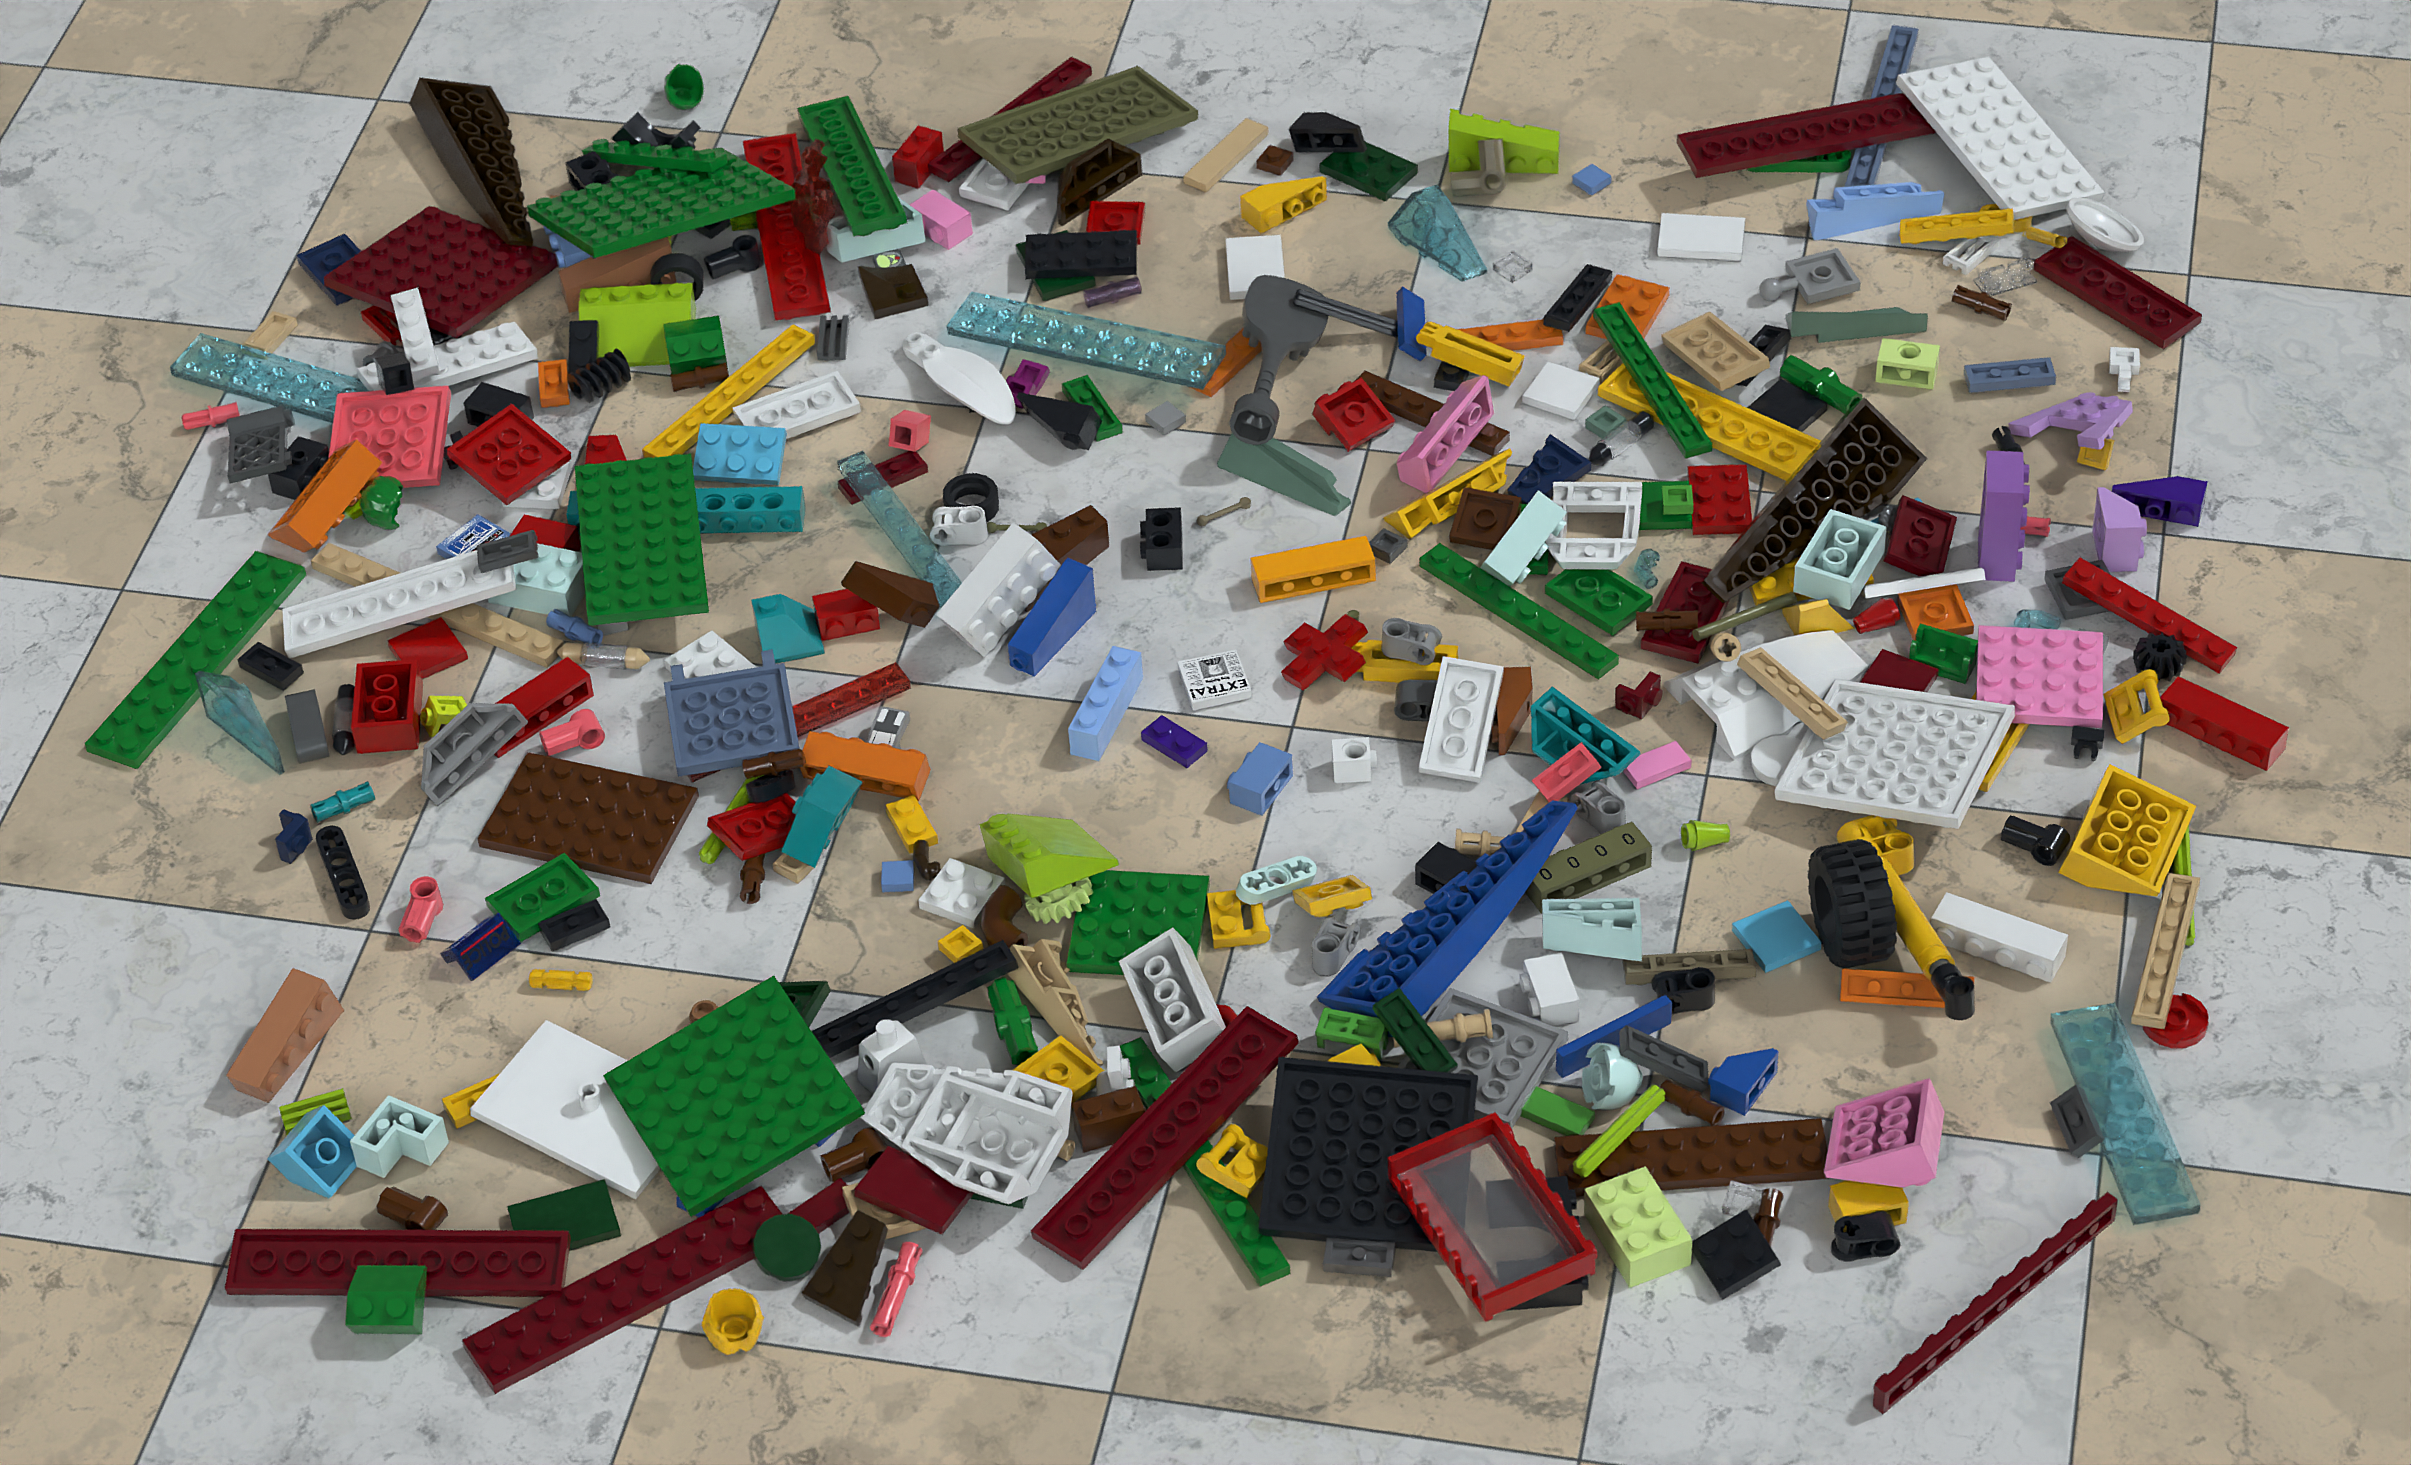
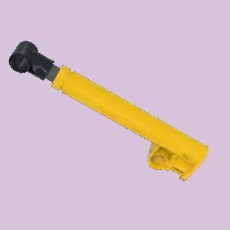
M1870 815L1845 823L1837 832L1836 838L1838 843L1863 839L1872 843V846L1877 850L1878 856L1881 857L1893 894L1892 900L1895 905V921L1897 922L1896 932L1924 975L1931 980L1933 986L1943 999L1946 1015L1953 1020L1960 1021L1971 1018L1975 1012V987L1973 981L1963 976L1955 966L1953 957L1898 876L1910 872L1914 868L1913 837L1909 833L1898 830L1897 820L1893 818Z

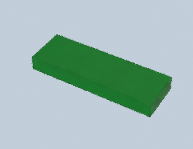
M1088 375L1061 383L1062 392L1069 402L1093 406L1102 420L1094 438L1096 442L1123 433L1122 424Z

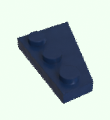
M1550 434L1545 440L1544 447L1541 450H1537L1534 454L1533 461L1528 468H1524L1508 488V495L1521 497L1522 504H1528L1537 491L1551 498L1553 496V482H1575L1591 471V461Z

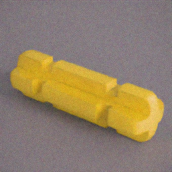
M534 969L529 975V985L532 988H543V986H546L547 989L573 990L576 987L577 990L588 991L592 988L593 977L590 972L575 974V971L549 970L546 973L545 970Z

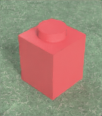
M903 410L891 418L889 446L916 452L929 443L931 415Z

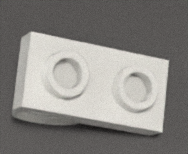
M1120 1045L1107 1047V1070L1099 1073L1096 1078L1097 1096L1135 1086L1134 1079L1128 1080V1078H1131L1129 1058L1123 1059Z

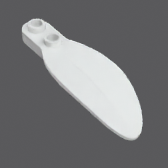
M920 332L910 334L903 341L906 357L924 368L930 380L944 392L991 421L1002 425H1008L1014 421L1016 407L1012 392L1001 373L990 362L969 351L945 347L930 336Z

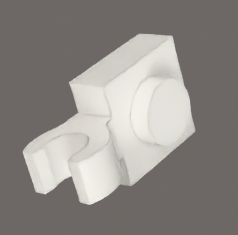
M2110 347L2109 374H2118V392H2130L2131 375H2139V348Z

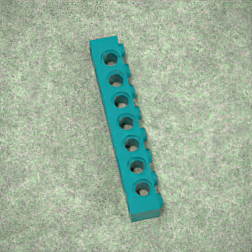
M803 486L695 488L700 534L803 532L806 510ZM570 491L566 513L568 524L577 526L580 536L577 491Z

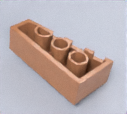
M292 968L226 1075L237 1091L269 1103L345 1011L326 981Z

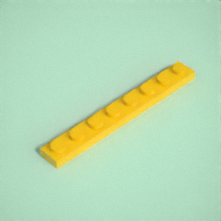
M792 324L642 449L643 458L665 457L675 454L682 455L698 441L700 423L719 424L733 412V407L742 405L814 345V334Z

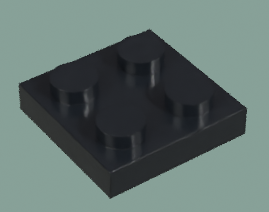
M1747 1209L1692 1241V1253L1722 1300L1781 1265L1778 1257Z

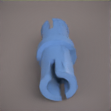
M554 609V612L551 611L547 616V625L563 632L570 640H579L592 648H595L596 645L599 646L602 642L603 632L600 629L588 626L580 617L569 616L558 609Z

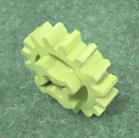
M1087 877L1035 898H1031L1027 894L1024 896L1025 906L1030 916H1033L1036 922L1042 919L1044 924H1047L1051 919H1054L1058 923L1063 916L1069 919L1072 917L1071 912L1082 911L1081 904L1090 902L1088 896L1093 894L1092 884Z

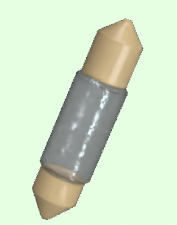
M566 642L557 650V654L562 660L569 657L576 664L588 667L624 670L627 668L639 669L650 661V658L640 648H631L625 645Z

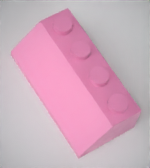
M1482 375L1462 382L1456 391H1452L1449 394L1443 407L1433 414L1426 428L1416 435L1413 444L1406 452L1404 451L1399 456L1397 468L1400 481L1425 493L1435 488L1494 414L1488 377Z

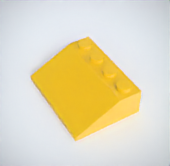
M2109 764L2094 791L2058 873L2086 887L2157 897L2196 805Z

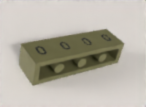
M1633 821L1615 827L1608 832L1586 839L1582 843L1560 850L1549 856L1525 891V894L1542 914V899H1577L1650 868L1652 863V845Z

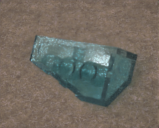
M1438 185L1412 192L1388 221V228L1400 243L1406 247L1412 245L1418 249V254L1424 258L1429 256L1438 262V267L1463 282L1487 274V268L1456 211Z
M204 671L196 672L195 677L206 717L279 775L283 774L285 771L280 752L252 699L249 688L243 683L239 684L230 676Z

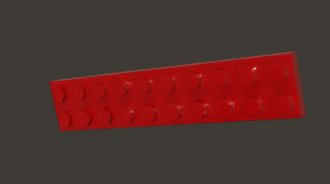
M796 133L744 140L743 148L745 159L748 163L795 189V200L755 211L775 321L830 313L828 293Z

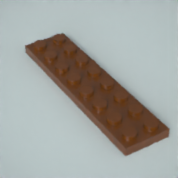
M1822 1118L1633 1131L1585 1178L1575 1174L1573 1162L1601 1134L1554 1137L1558 1177L1567 1176L1569 1190L1575 1189L1576 1197L1584 1196V1189L1645 1166L1661 1191L1831 1179L1826 1178L1824 1174L1828 1149Z

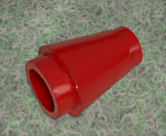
M1881 598L1854 617L1853 623L1858 633L1862 634L1895 626V622L1900 620L1901 616L1892 598L1886 600Z

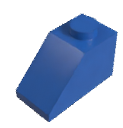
M1772 1048L1727 1057L1720 1067H1715L1709 1076L1708 1085L1711 1086L1710 1100L1745 1116L1777 1074L1779 1051Z

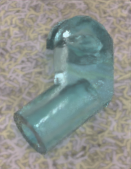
M2029 609L2018 611L2016 613L2017 618L2014 621L2015 627L2030 628V624L2033 623L2045 629L2058 630L2061 624V618L2042 610Z

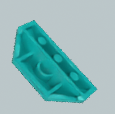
M1553 686L1530 706L1532 750L1534 754L1551 766L1582 742L1602 767L1581 784L1619 775L1641 755L1638 749Z

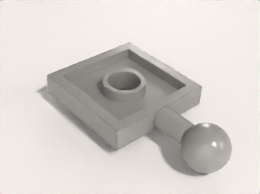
M1835 248L1786 261L1785 270L1790 279L1779 282L1774 278H1768L1759 287L1760 295L1765 300L1773 301L1781 295V292L1798 289L1807 304L1860 291V280L1839 249Z

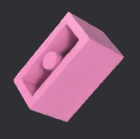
M931 190L910 204L911 207L922 214L925 235L948 250L973 234L971 213L935 190Z

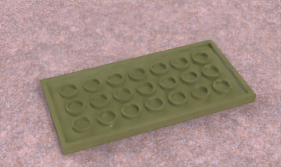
M1135 66L957 129L958 138L1015 184H1019L1066 167L1069 162L1107 138L1126 146L1154 135L1163 134L1165 131L1185 126L1187 123L1198 120V110L1141 67Z

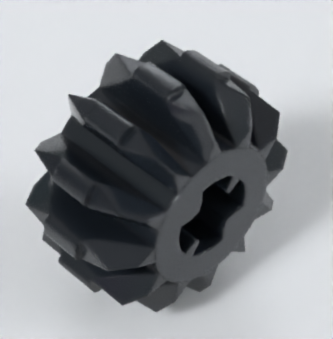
M2149 632L2146 638L2139 639L2133 652V659L2137 673L2149 669L2154 670L2157 674L2158 682L2163 678L2170 682L2173 676H2180L2186 664L2187 655L2183 642L2176 641L2175 635L2167 637L2161 632L2160 635L2156 636Z

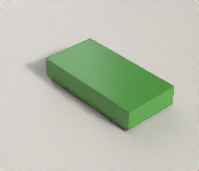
M1536 1086L1523 1106L1520 1116L1565 1136L1584 1135L1595 1119V1111Z

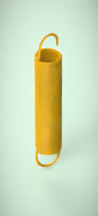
M2029 227L2022 234L2023 237H2027L2030 240L2057 248L2063 247L2067 242L2065 236L2034 227Z

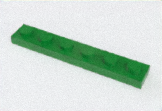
M598 139L593 141L591 146L582 150L583 155L595 151L601 159H605L608 163L712 173L728 164L727 154L715 152L714 149L698 151L693 150V147L677 149L672 148L671 145L655 147L651 146L650 143L633 145L629 144L628 141L611 143L607 139Z

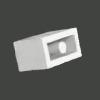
M1562 952L1524 960V974L1519 975L1522 992L1528 993L1530 997L1528 998V1007L1531 1017H1537L1539 1021L1552 1026L1579 1022V998Z

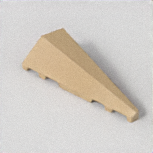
M1040 939L1033 947L1013 944L1009 949L1014 955L1019 968L1007 973L1058 1036L1064 1037L1101 1067L1103 1061L1096 1057L1092 1049L1096 1044L1095 1039L1091 1035L1088 1036L1085 1030L1088 1019L1077 988L1070 983L1066 976L1070 969L1067 968L1066 962H1061L1059 952L1063 949L1060 942Z

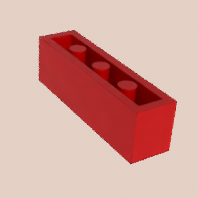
M566 657L496 702L495 704H513L526 718L528 723L494 755L497 758L503 756L593 697L594 693L590 674L569 657Z
M2178 676L2160 696L2162 705L2167 709L2170 717L2166 725L2174 727L2265 771H2268L2286 749L2289 727Z

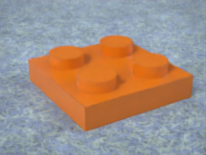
M1957 584L1898 593L1897 603L1913 640L1916 641L1917 628L1920 623L1962 636L1973 634L1974 624Z

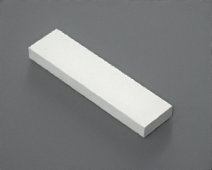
M1976 567L1865 585L1860 593L1861 598H1872L1986 579L1984 569Z

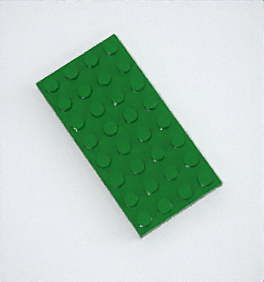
M675 454L665 457H647L636 460H618L608 463L575 466L588 626L709 613L691 454Z

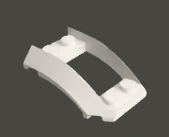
M1553 482L1552 501L1567 512L1562 518L1567 523L1557 536L1551 533L1546 540V544L1549 546L1548 550L1560 567L1563 569L1617 570L1637 545L1641 514L1642 482ZM1568 512L1625 513L1622 538H1566Z

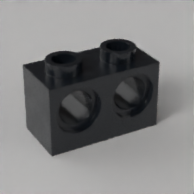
M595 151L565 162L569 184L575 191L586 189L585 187L592 183H600L602 185L611 183V178L619 176L617 173L613 174L608 162L605 159H601Z
M1181 507L1146 509V521H1140L1141 539H1146V541H1140L1141 559H1146L1147 571L1183 570Z

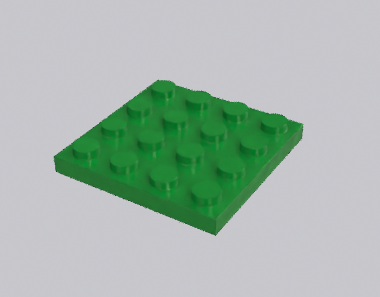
M1105 870L1088 877L1092 884L1093 894L1088 896L1089 903L1081 904L1082 911H1076L1067 958L1069 972L1124 975L1119 961L1171 928H1174L1191 946L1198 962L1207 906V893H1209L1210 887L1209 876Z

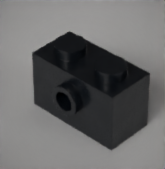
M298 436L287 449V452L291 451L292 464L287 465L286 470L268 474L272 493L295 500L328 460L329 449L327 444Z

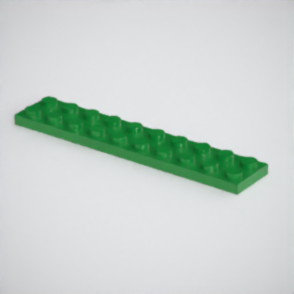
M849 95L798 107L799 119L853 237L858 235L867 236L874 231L895 229L900 225L907 224L906 213Z
M255 551L85 742L87 752L138 769L306 577L305 567Z

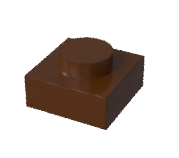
M1269 145L1256 160L1257 169L1281 176L1294 161L1293 152Z

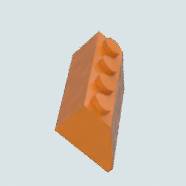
M357 439L336 449L270 530L268 535L302 552L313 548L318 550L328 539L327 531L331 527H337L345 518L343 511L347 506L352 507L361 498L362 494L359 491L365 484L369 486L379 475L376 470L383 462Z

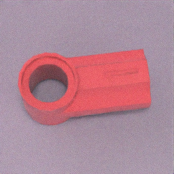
M581 709L571 716L569 722L539 732L547 756L579 745L584 749H594L601 745L605 739V733L595 713L590 709Z
M429 876L419 877L410 885L411 898L399 926L400 936L405 937L409 942L420 943L421 940L426 939L434 917L443 909L444 904L437 881Z

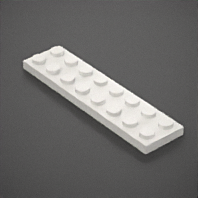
M477 550L284 608L282 610L285 652L289 658L297 657L516 590L514 565L481 573L478 568Z

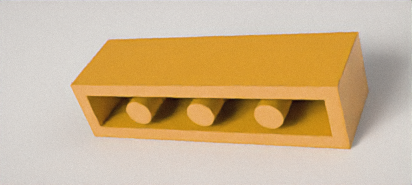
M1367 536L1250 558L1251 579L1260 603L1376 581L1375 557Z

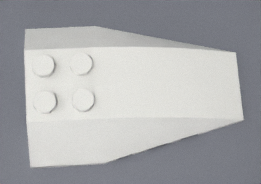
M1833 630L1790 636L1741 650L1739 656L1732 661L1725 662L1715 658L1665 681L1664 687L1681 705L1693 699L1717 724L1716 742L1733 760H1736L1751 753L1754 746L1764 738L1773 735L1789 734L1793 726L1801 721L1737 665L1741 655L1760 647L1763 648L1823 701L1835 679L1854 682L1868 671V665Z
M892 1062L864 1110L865 1115L860 1118L952 1185L1010 1204L1037 1192L1065 1143L1069 1131L1073 1092L1070 1088L1015 1070H1005L1004 1073H996L984 1068H977L976 1071H966L954 1066H947L946 1069H936L932 1065Z

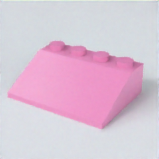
M1930 1078L1835 1106L1824 1168L1826 1178L1895 1187L1921 1186L1936 1178L1944 1109Z

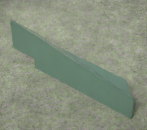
M1899 307L1854 312L1794 311L1785 314V320L1788 329H1790L1791 337L1816 335L1818 343L1926 332L1928 314L1910 313Z
M1231 433L1217 462L1218 468L1333 516L1338 515L1351 505L1349 497L1347 498L1338 493L1333 486L1337 479L1330 470L1275 438L1264 444L1251 445L1240 441Z

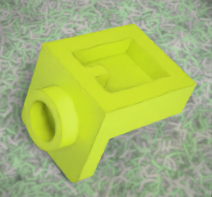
M463 696L428 697L425 708L421 710L420 720L430 737H434L438 733L441 724H448L467 706Z

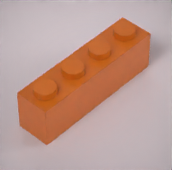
M809 731L803 747L806 763L803 767H800L803 778L813 780L817 773L822 775L827 767L831 766L862 781L861 790L901 798L915 795L917 801L921 798L931 770L926 754L915 749L902 750L893 748L885 743L877 745L864 742L855 737L847 739L837 737L829 732L817 733Z

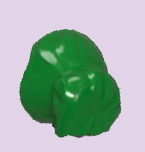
M677 64L665 76L664 91L668 102L680 110L692 109L701 102L704 94V84L700 72L695 67L687 64Z

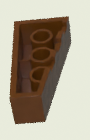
M1092 505L1031 534L1061 565L1067 558L1087 565L1110 547L1108 522ZM1051 580L1040 590L1035 600L1025 608L1024 611L1026 613L1033 608L1034 602L1040 598Z

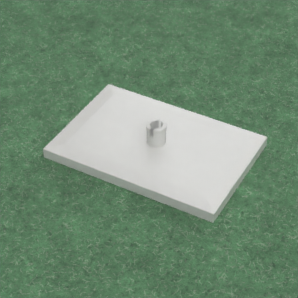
M545 1020L470 1108L472 1117L598 1181L605 1179L606 1185L635 1200L660 1170L657 1162L603 1077L604 1074L628 1060L548 1020Z

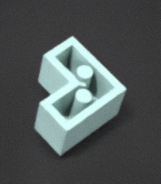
M388 1095L350 1140L356 1166L384 1178L402 1155L431 1166L449 1144L443 1117Z

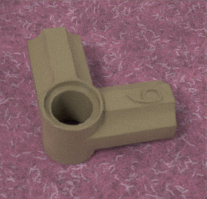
M1503 139L1478 141L1480 170L1452 172L1451 188L1453 196L1496 194L1505 189L1508 178L1505 173ZM1491 173L1498 175L1500 178V185L1497 189L1491 188L1487 183V178Z

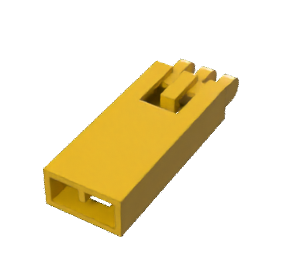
M1431 321L1426 322L1416 335L1418 343L1432 348L1431 357L1480 376L1484 375L1488 379L1508 387L1511 386L1520 373L1525 357L1522 354L1447 325L1444 327Z
M1381 640L1357 642L1351 648L1364 657L1366 663L1357 672H1363V680L1400 683L1404 680H1438L1443 656L1458 659V646L1439 644L1434 649L1435 658L1428 665H1420L1415 662L1385 656L1381 650Z

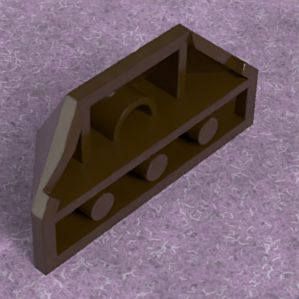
M1107 138L1069 162L1058 178V224L1061 226L1067 224L1089 210L1090 201H1103L1141 177V154Z

